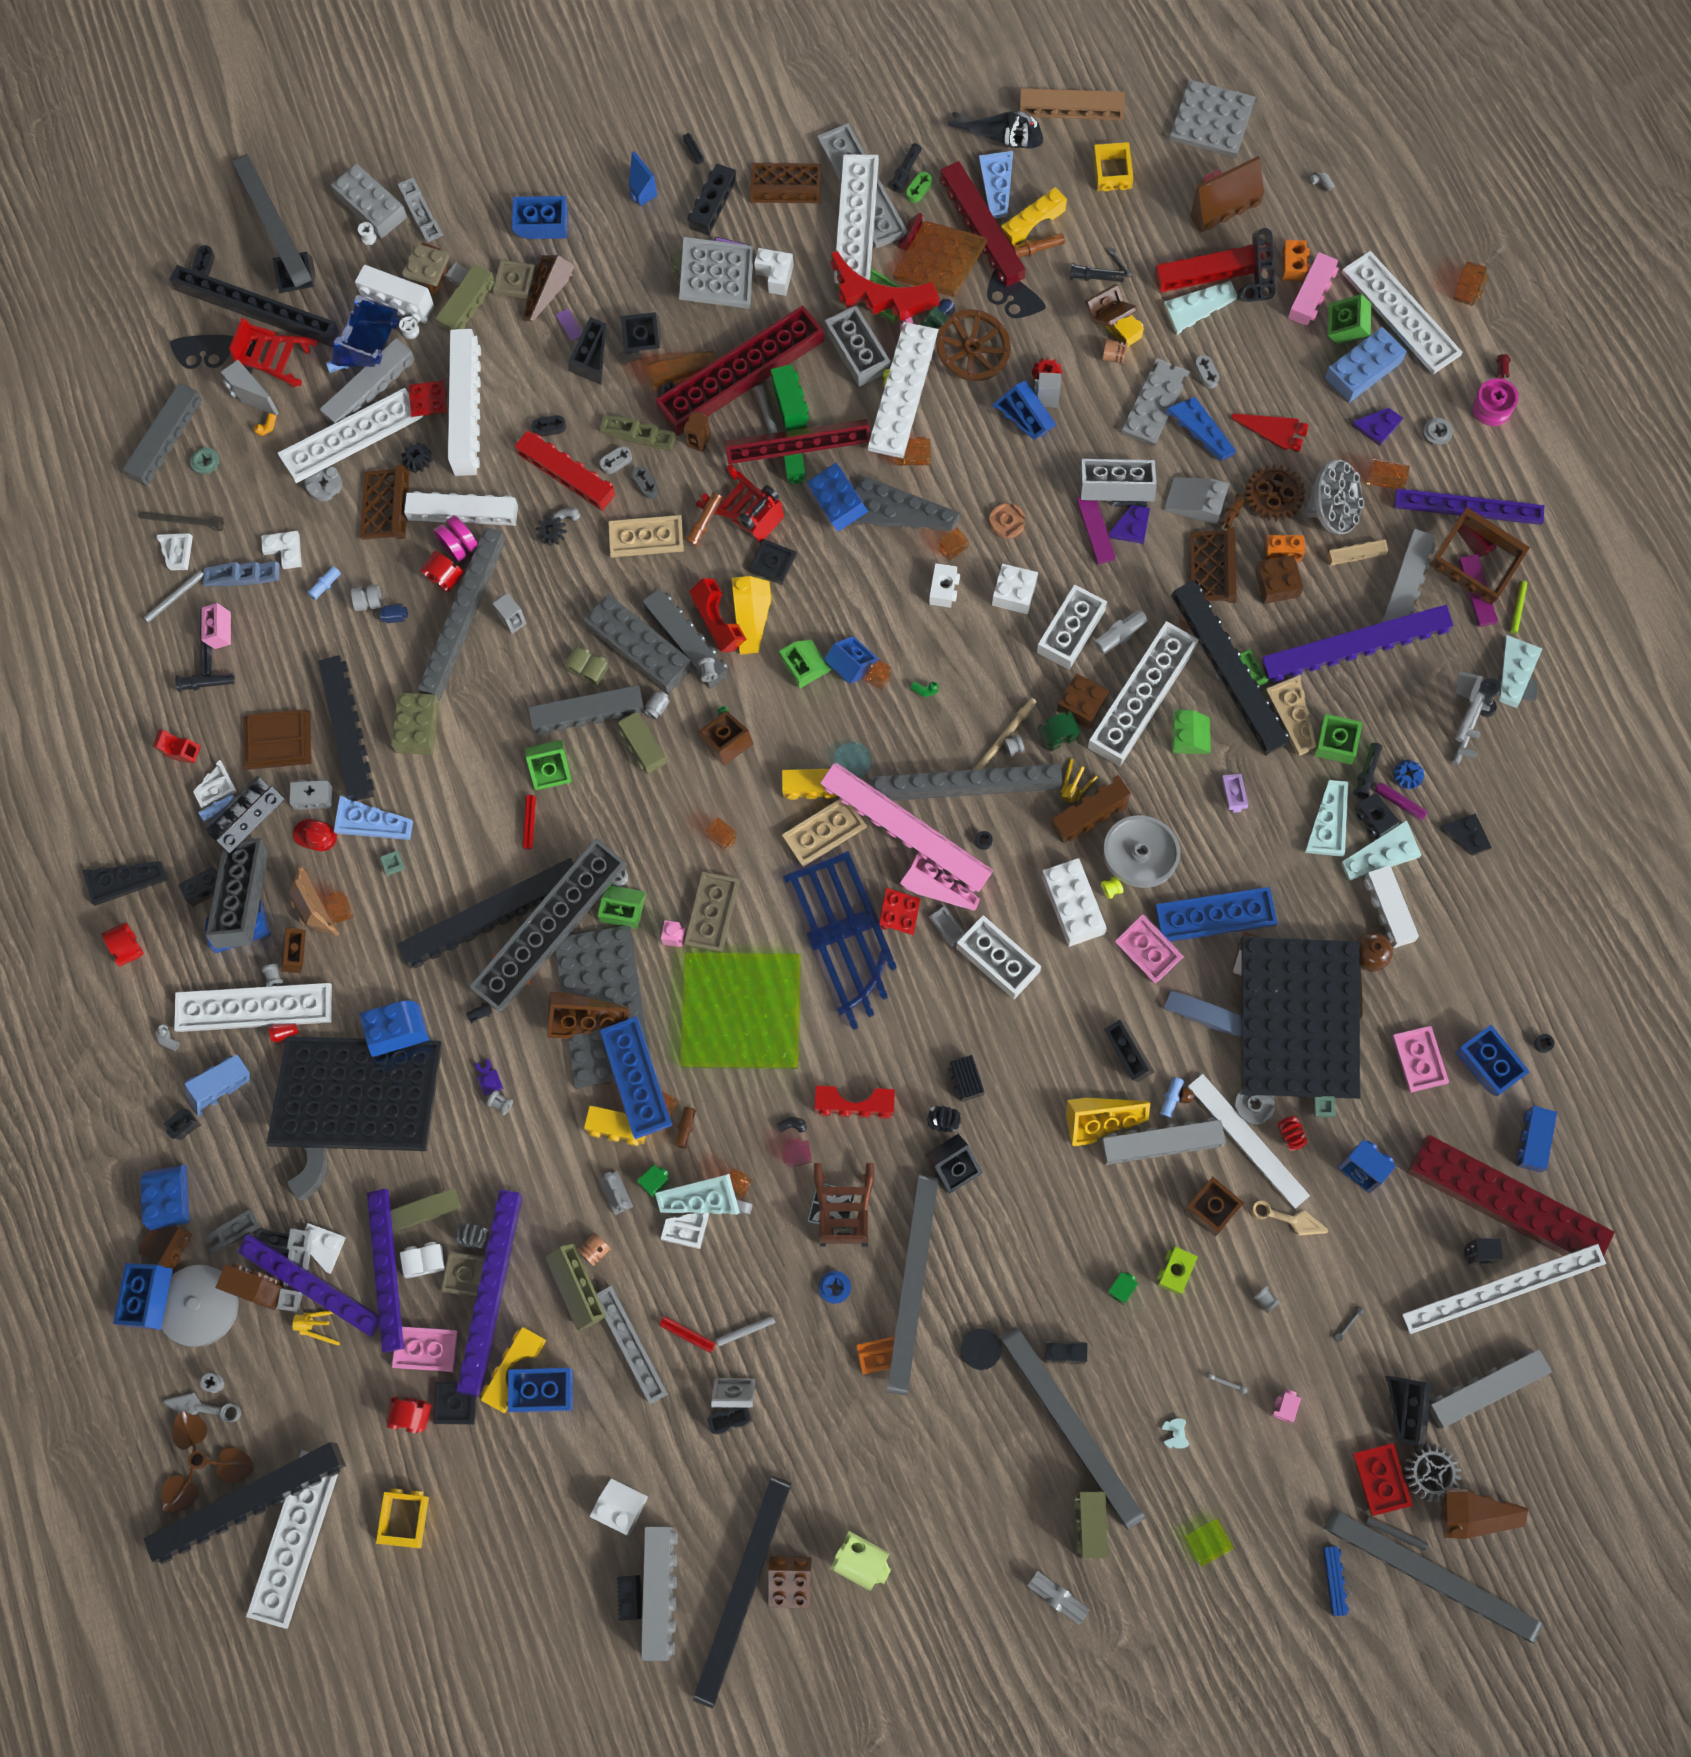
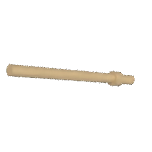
M1030 698L1026 705L1018 710L1017 716L973 770L984 769L1004 744L1003 740L1009 738L1022 720H1026L1030 710L1037 703L1034 698Z

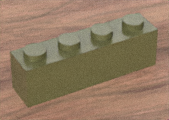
M474 263L436 317L439 328L450 333V330L465 328L467 321L474 316L479 304L481 305L484 302L486 294L494 287L495 279L491 272Z
M575 1244L559 1247L546 1256V1260L577 1331L592 1327L604 1319L606 1315Z

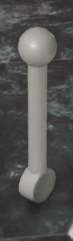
M1209 1373L1206 1375V1378L1240 1390L1242 1394L1247 1393L1248 1389L1246 1386H1238Z

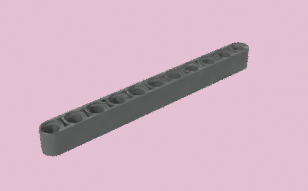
M248 154L231 160L295 287L312 281Z
M922 1174L918 1176L887 1393L908 1396L939 1179L936 1176Z
M1015 1326L1001 1335L999 1338L1101 1492H1105L1107 1501L1127 1530L1144 1520L1143 1512L1019 1328Z
M1334 1509L1331 1510L1323 1527L1324 1530L1517 1636L1535 1644L1543 1626L1542 1622Z

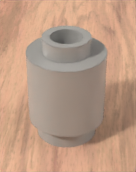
M655 691L646 703L644 713L656 720L657 717L662 715L669 704V696L662 691Z

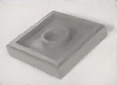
M715 1378L711 1407H753L755 1379Z

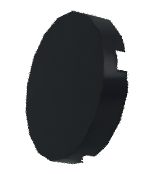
M975 1329L969 1332L963 1339L961 1345L962 1358L971 1368L988 1370L995 1366L1000 1359L1001 1343L998 1337L991 1331Z

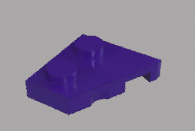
M1386 408L1354 421L1352 426L1381 446L1402 422L1403 417L1392 409Z
M1132 505L1110 531L1109 538L1144 544L1150 508Z

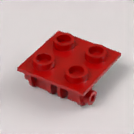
M444 380L408 385L411 417L447 413V391Z
M886 888L879 920L880 929L888 930V928L914 935L920 898Z

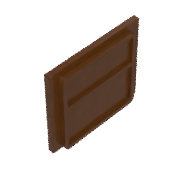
M310 710L244 716V770L312 764Z

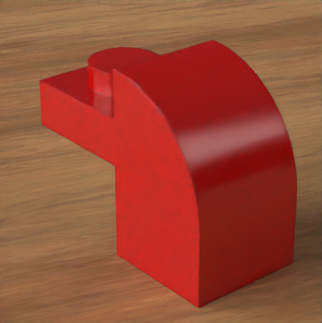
M158 730L152 745L153 748L163 752L162 755L185 763H195L201 748L200 745L188 738H177L165 730Z

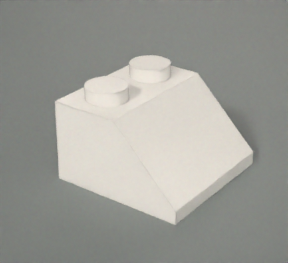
M610 1479L598 1498L590 1517L630 1536L648 1496L616 1480Z

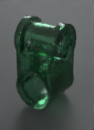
M934 305L919 325L940 329L950 316L940 311L938 305Z

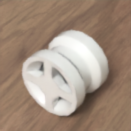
M410 316L401 319L399 327L403 336L406 339L416 338L420 332L416 320Z

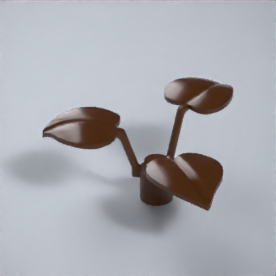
M180 1411L176 1417L172 1437L175 1445L182 1450L192 1446V1453L188 1457V1463L191 1468L189 1469L190 1472L187 1480L181 1475H175L164 1483L162 1488V1509L166 1512L185 1509L194 1502L198 1489L190 1482L195 1469H202L206 1464L219 1465L217 1475L226 1483H235L254 1469L251 1458L238 1448L230 1447L223 1449L219 1454V1461L207 1459L205 1454L197 1451L196 1444L203 1442L206 1438L207 1425L198 1416L185 1411Z

